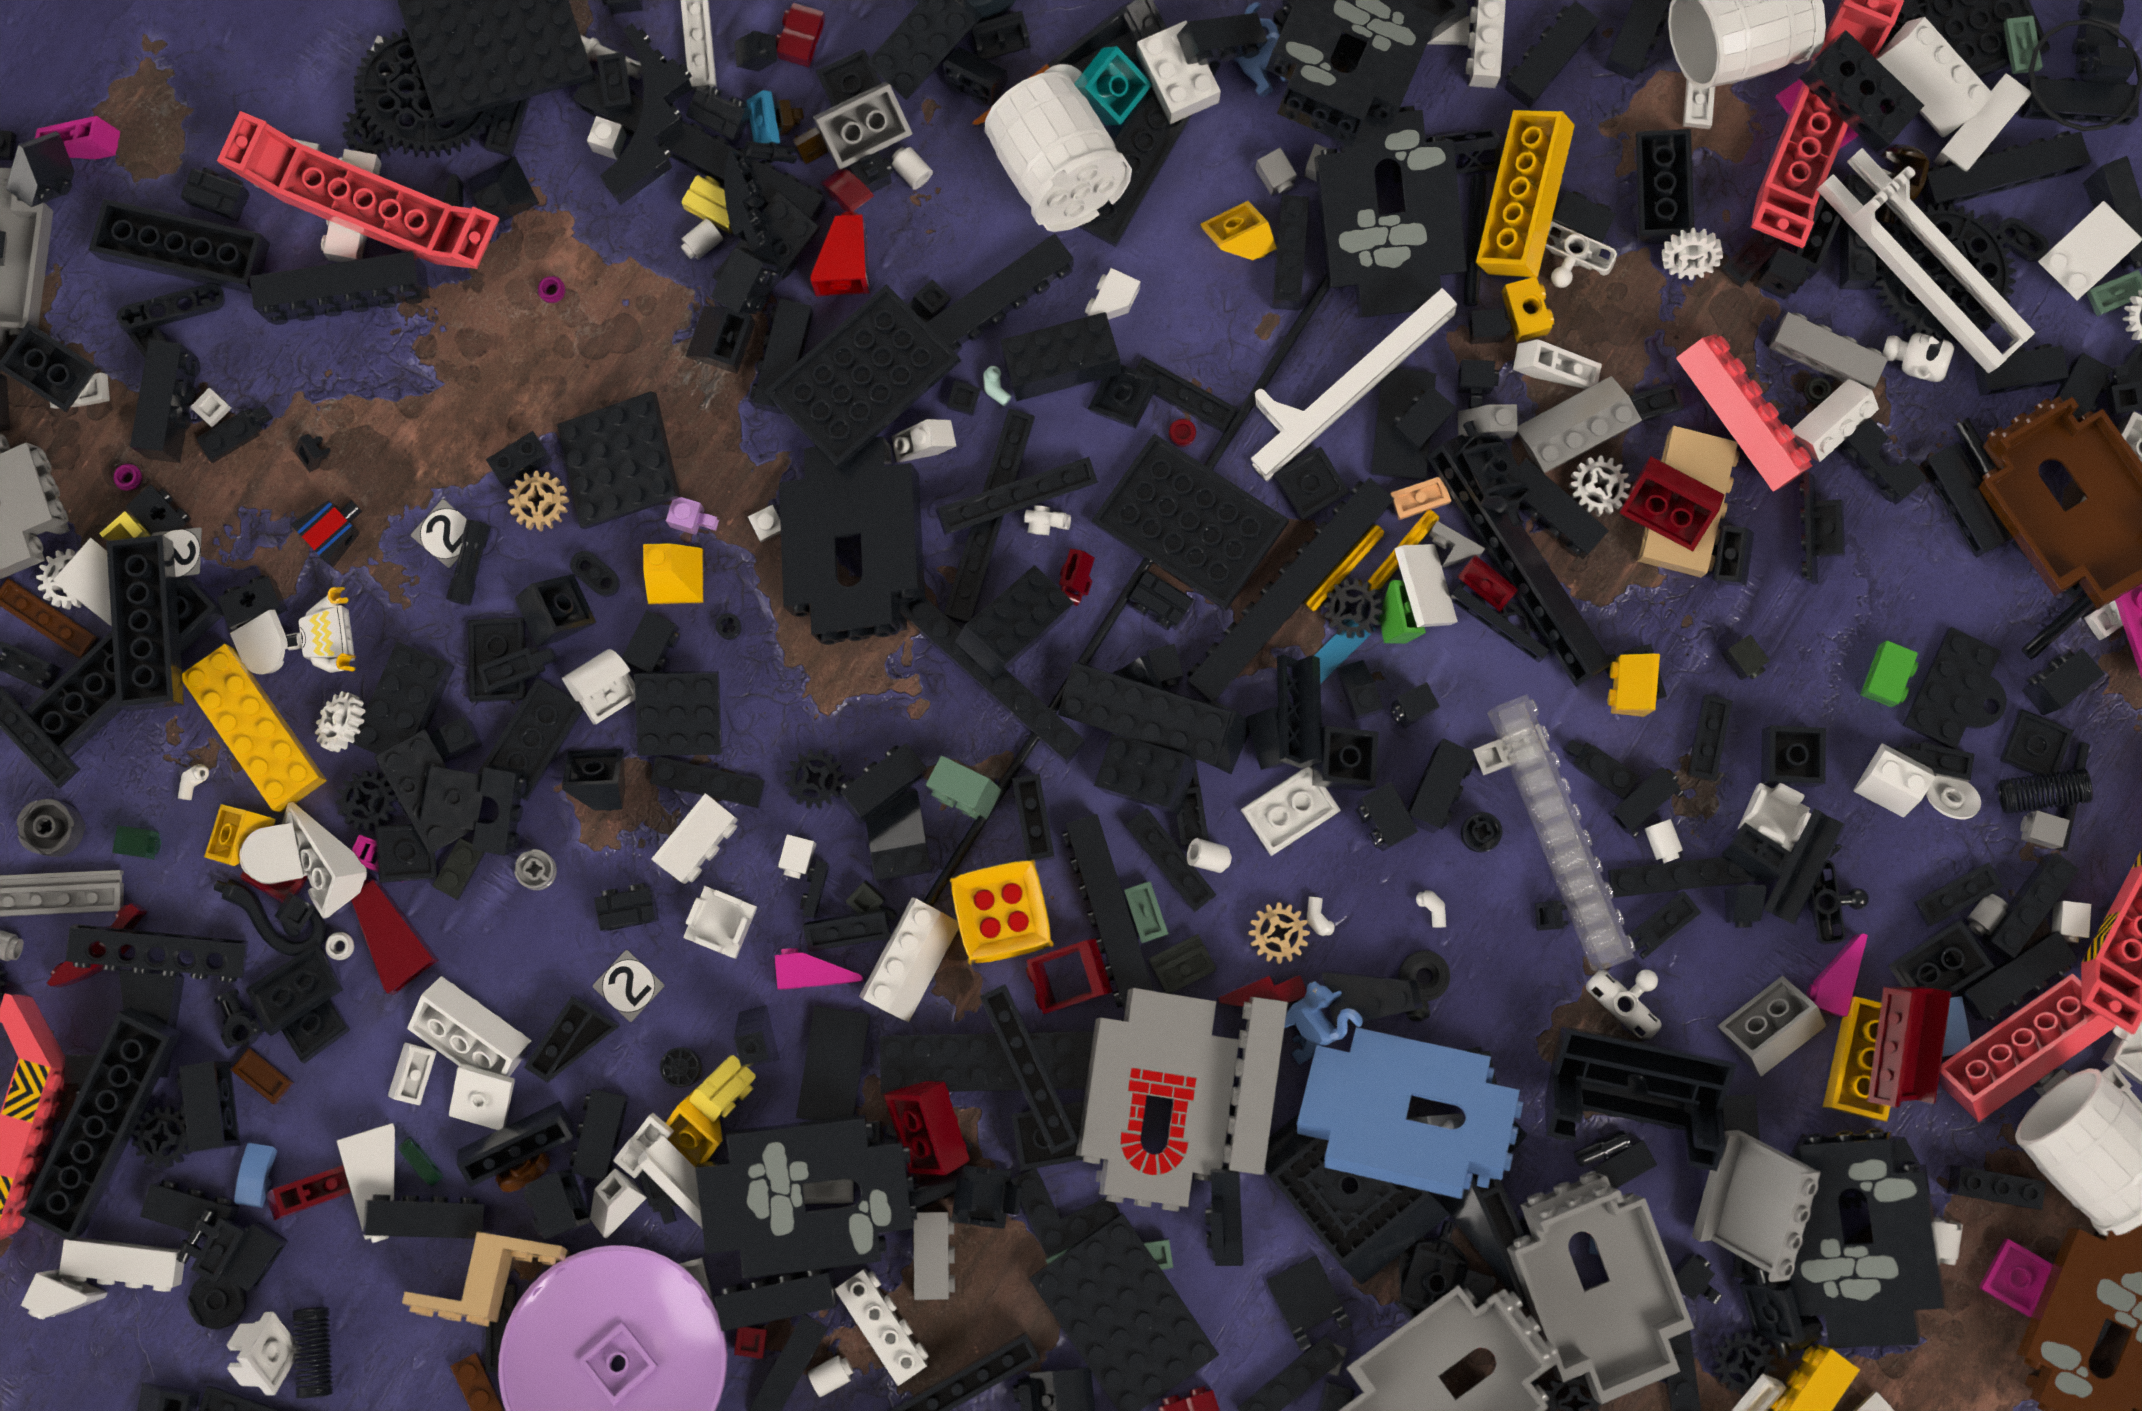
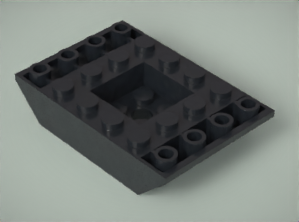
M1298 1113L1269 1137L1265 1170L1339 1264L1362 1285L1448 1217L1450 1213L1433 1192L1325 1168V1155L1329 1141L1297 1134V1122L1300 1114ZM1346 1177L1355 1178L1358 1182V1189L1353 1193L1346 1192L1342 1188L1343 1179Z

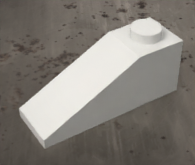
M1537 339L1518 344L1513 370L1533 378L1588 389L1598 383L1602 364Z

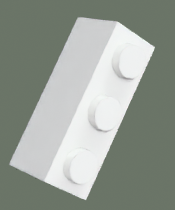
M1849 378L1792 429L1795 435L1794 441L1799 448L1801 446L1804 447L1811 458L1821 462L1879 410L1873 391Z

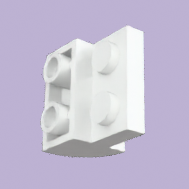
M611 649L605 650L562 677L576 702H580L593 725L598 724L635 700V683L628 673L630 669L623 659Z

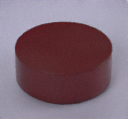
M1178 419L1171 424L1169 439L1174 445L1187 447L1194 442L1196 428L1190 420Z

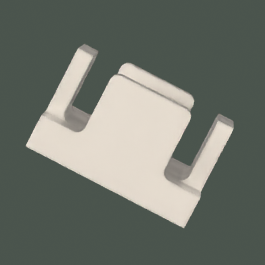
M1759 783L1754 790L1738 829L1744 823H1747L1792 852L1795 843L1799 840L1811 816V813H1809L1810 808L1800 803L1805 795L1782 783H1779L1774 788Z
M704 886L700 898L695 899L687 918L686 924H688L683 938L736 959L757 907Z
M264 1312L259 1322L240 1324L234 1332L227 1347L230 1350H241L237 1356L240 1363H230L227 1369L241 1386H259L265 1395H275L296 1359L294 1357L299 1355L293 1352L302 1350V1348H293L299 1344L293 1343L295 1339L274 1312Z

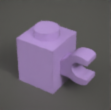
M680 497L672 500L666 522L670 528L697 535L699 526L716 531L719 520L716 516L703 514L705 509L701 503Z

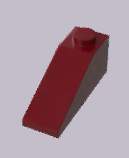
M342 1165L277 1187L265 1195L275 1221L351 1193L344 1166Z

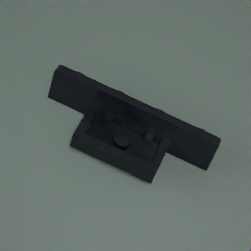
M1804 472V480H1800L1799 485L1801 497H1804L1805 506L1801 507L1800 510L1802 524L1805 523V534L1801 535L1802 549L1806 550V561L1802 562L1803 577H1807V581L1814 585L1818 584L1817 557L1845 555L1844 504L1842 499L1816 501L1815 477L1810 472Z
M1211 1169V1208L1205 1209L1206 1225H1211V1231H1207V1249H1212L1215 1266H1243L1240 1172L1229 1169Z

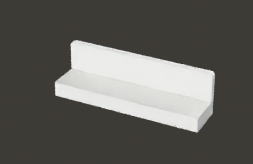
M2006 73L1992 89L1991 92L1994 95L1977 115L1963 124L1933 162L1943 167L1950 160L1963 171H1968L2031 95V91Z
M660 1136L637 1158L639 1166L702 1228L696 1169L665 1136Z

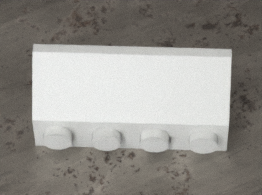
M1926 17L1907 21L1876 57L1892 75L1925 105L1919 112L1941 137L1947 136L1977 115L1994 95Z
M912 897L859 997L909 1022L959 929L958 921Z
M442 976L421 995L407 1028L458 1066L463 1063L508 1077L511 1076L522 1061L531 1043V1040L522 1032L517 1031Z

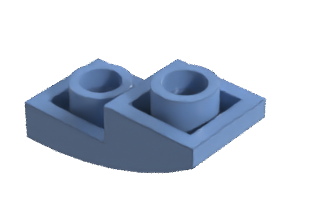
M253 1143L247 1144L236 1184L234 1200L236 1204L263 1207L266 1199L265 1194L269 1191L272 1183L268 1176L277 1154V1150L274 1147Z

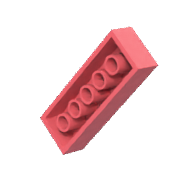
M1717 334L1701 338L1676 357V359L1774 492L1813 466L1810 463L1811 456L1804 447L1801 446L1799 448L1794 441L1795 435L1791 428L1786 424L1783 425L1777 418L1779 413L1774 405L1770 402L1766 403L1761 396L1763 391L1758 383L1754 380L1750 381L1745 374L1747 371L1741 360L1738 358L1734 359L1728 351L1730 349L1728 342L1722 336L1718 337Z
M2072 973L1942 1063L1939 1075L1941 1086L1970 1115L1980 1122L2115 1028L2116 1025L2082 1004L2081 980Z

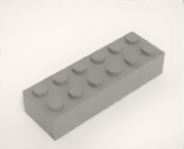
M1250 997L1249 1002H1244L1242 1019H1247L1246 1029L1240 1030L1238 1047L1243 1048L1241 1059H1236L1234 1075L1239 1078L1237 1087L1232 1088L1231 1104L1235 1105L1234 1114L1229 1115L1227 1133L1231 1135L1229 1144L1225 1143L1223 1162L1226 1163L1229 1170L1264 1175L1288 1002Z

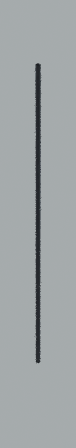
M1327 273L1205 461L1204 465L1209 469L1213 470L1256 404L1255 392L1258 389L1265 390L1328 292ZM1145 558L1142 559L1077 662L1089 664L1129 602L1131 594L1143 575L1150 569L1153 563ZM1068 676L1048 706L1055 714L1059 711ZM1032 733L997 786L1002 791L987 820L978 816L977 820L973 822L923 900L925 904L933 907L1012 784V778L1017 776L1039 742Z

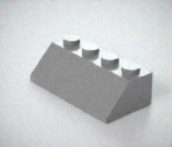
M1610 376L1517 426V435L1533 464L1545 474L1637 425L1642 419L1630 397L1615 379Z

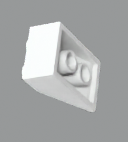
M2103 201L2038 262L2078 300L2142 241V238Z

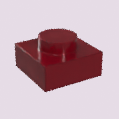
M750 1326L738 1328L734 1355L762 1359L764 1357L768 1329Z

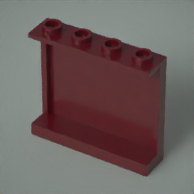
M1929 987L1883 988L1867 1102L1895 1108L1900 1107V1102L1918 1100L1936 1104L1951 998L1950 991Z

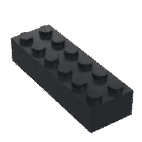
M103 199L89 251L100 260L202 283H214L220 287L252 294L250 276L262 275L270 243L260 233Z
M414 251L250 276L253 308L273 325L286 324L288 320L292 319L301 321L313 320L315 316L324 314L334 317L341 315L343 311L350 310L353 312H365L369 310V307L392 308L396 305L395 303L418 304L422 302V299L430 298L426 267Z
M163 535L106 541L117 707L126 711L183 706L184 696L173 541Z

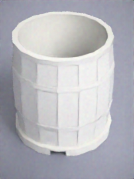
M1672 0L1669 9L1670 41L1676 61L1684 76L1693 86L1703 90L1725 84H1734L1772 71L1774 72L1791 63L1798 65L1812 60L1813 54L1820 52L1824 44L1826 22L1822 0Z
M1060 72L1041 73L1021 81L1002 95L992 106L985 119V133L989 137L998 159L1018 189V192L1031 206V214L1038 225H1044L1048 231L1070 230L1090 222L1100 215L1097 209L1102 207L1108 200L1111 204H1114L1122 196L1130 183L1132 168L1123 154L1117 151L1112 138L1088 100L1080 93L1066 74Z
M2086 1069L2077 1072L2055 1085L2029 1109L2018 1126L2015 1138L2017 1144L2025 1150L2038 1169L2076 1208L2080 1209L2090 1218L2093 1227L2100 1234L2107 1235L2106 1231L2112 1230L2116 1235L2124 1234L2142 1225V1110L2126 1093L2103 1076L2099 1070Z

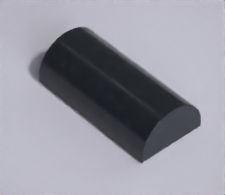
M1691 129L1636 131L1639 239L1645 243L1664 244L1665 242H1671V235L1681 236L1680 230L1690 233L1691 229L1695 228Z

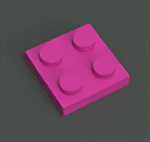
M2004 1238L1979 1289L2031 1318L2053 1264L2010 1239Z

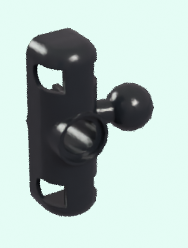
M1830 860L1827 861L1823 870L1831 869L1832 879L1825 881L1824 871H1822L1808 900V907L1812 912L1814 927L1817 930L1816 940L1821 945L1835 944L1845 939L1846 933L1841 906H1850L1852 909L1861 910L1869 903L1867 892L1861 888H1854L1848 894L1839 895L1835 866ZM1820 896H1824L1828 899V910H1824L1820 907ZM1840 924L1841 935L1834 936L1832 925Z

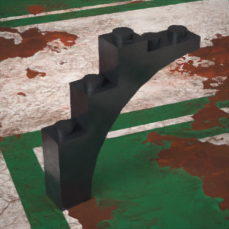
M633 23L623 30L637 53L641 64L644 81L643 108L638 127L629 145L617 161L600 175L603 184L619 205H622L673 168L669 160L672 155L662 142L683 128L679 120L682 115L673 102L693 88L689 80L692 75L683 63L678 65L673 58L667 62L659 49L654 51L650 47L649 43H651V40L642 28L637 30Z

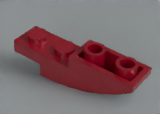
M130 903L125 905L116 913L115 918L117 919L110 927L133 930L147 914V911L138 904ZM102 942L92 943L94 953L98 955L106 953V947ZM122 945V954H125L132 945ZM62 962L52 970L50 974L52 977L48 980L47 984L51 987H64L75 984L104 970L102 969L103 965L91 964L90 968L74 967L73 962Z

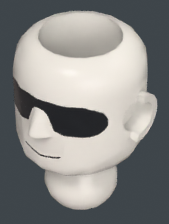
M1922 333L1913 334L1909 342L1902 341L1900 337L1892 335L1887 338L1882 356L1888 358L1887 361H1903L1902 370L1909 376L1939 382L1946 376L1954 346L1948 340Z

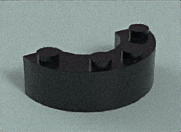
M2080 0L2078 6L2079 20L2090 19L2104 23L2119 32L2125 10L2123 0ZM2088 24L2078 25L2077 38L2074 39L2072 44V53L2076 54L2075 72L2079 73L2080 77L2088 82L2124 83L2135 69L2132 48L2119 47L2118 38L2108 30Z

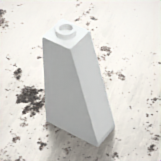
M393 1123L336 1140L362 1232L365 1200H372L373 1194L390 1195V1200H394L395 1128ZM364 1235V1239L371 1238L372 1243L387 1239L389 1236Z

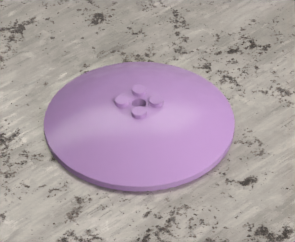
M596 1247L565 1258V1261H560L537 1278L520 1298L506 1325L499 1353L498 1373L502 1401L506 1411H716L725 1384L727 1347L724 1331L721 1332L718 1312L712 1299L696 1278L681 1265L668 1257L639 1247ZM621 1355L624 1357L626 1365L622 1371L615 1372L611 1365L614 1357Z

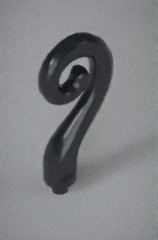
M229 879L227 883L217 880L214 890L222 893V899L244 909L262 939L277 952L289 956H297L316 943L321 945L324 942L327 930L326 923L318 910L314 909L309 917L312 924L310 936L301 942L290 941L275 931L258 896L249 887L234 879ZM282 921L283 930L287 935L298 937L301 934V931Z

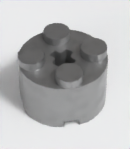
M53 799L36 800L26 805L18 816V838L20 843L33 853L50 857H63L79 845L86 829V824L77 809L70 804Z

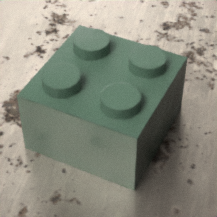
M940 756L926 783V786L933 791L931 796L938 799L940 803L950 808H953L954 804H956L955 807L975 820H977L978 816L987 820L1002 791L989 778L943 756Z

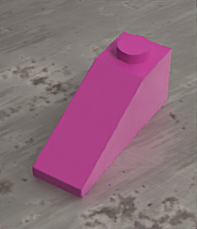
M98 116L38 128L36 131L35 139L55 131L61 135L69 158L95 160L115 156L120 136L119 130Z
M1863 933L1854 935L1819 974L1813 984L1809 985L1806 996L1818 1006L1820 1012L1837 1017H1847L1868 935Z
M798 948L782 949V955H775L777 989L779 990L864 982L862 975L808 954L798 953Z

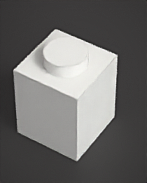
M596 116L587 142L592 152L617 160L627 135L621 124Z
M791 835L786 836L778 865L780 869L785 870L783 875L800 879L801 874L808 876L816 847L814 841Z
M2069 901L2055 902L2053 905L2051 932L2059 931L2066 943H2079V939L2089 938L2091 904Z

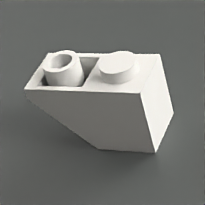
M1111 268L1108 275L1103 274L1097 285V289L1100 291L1096 299H1090L1085 313L1088 316L1106 312L1108 320L1128 313L1140 290V281Z
M927 419L891 436L897 462L939 455L956 447L951 420Z
M614 1169L594 1190L590 1219L602 1236L607 1239L647 1197L633 1179Z

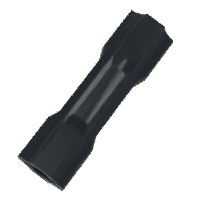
M466 520L455 573L451 579L446 597L448 601L471 606L482 553L486 547L491 529L488 524Z

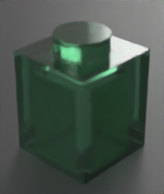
M117 825L112 853L154 860L155 854H158L161 847L159 832Z

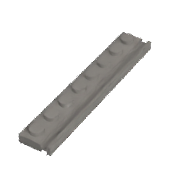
M124 871L1 875L0 917L119 911L124 906V883H122Z

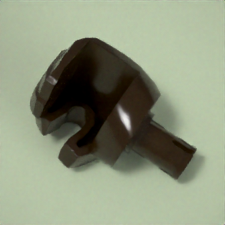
M1891 144L1882 153L1881 157L1888 162H1892L1894 169L1892 172L1881 169L1891 179H1894L1906 167H1911L1915 171V175L1910 179V200H1915L1925 184L1929 160L1920 149L1914 146ZM1883 203L1877 220L1894 224L1896 214L1886 203Z

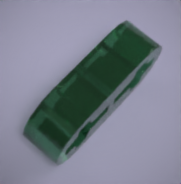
M408 1137L398 1146L401 1154L428 1185L433 1187L444 1177L441 1170L413 1138Z

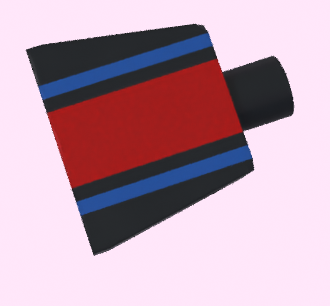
M350 500L340 510L330 501H326L293 522L291 526L327 564L333 567L359 536V530L351 522L363 511L353 500Z

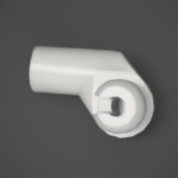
M194 765L182 773L178 799L192 800L194 787L205 781L209 776V769L205 765Z
M1425 890V892H1419L1416 896V902L1419 906H1426L1431 911L1432 928L1446 927L1444 902L1433 891Z
M1309 897L1306 918L1309 926L1318 935H1331L1334 932L1335 926L1332 921H1328L1321 913L1323 898Z

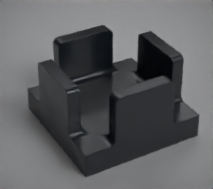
M968 1165L958 1167L951 1222L1004 1229L1006 1215H1019L1022 1187L1011 1185L1012 1170Z

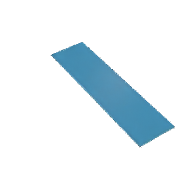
M1354 620L1346 624L1349 627L1359 626ZM1365 630V637L1358 638L1355 632L1353 639L1347 638L1346 633L1344 635L1335 634L1314 655L1320 658V682L1322 683L1372 633H1368Z

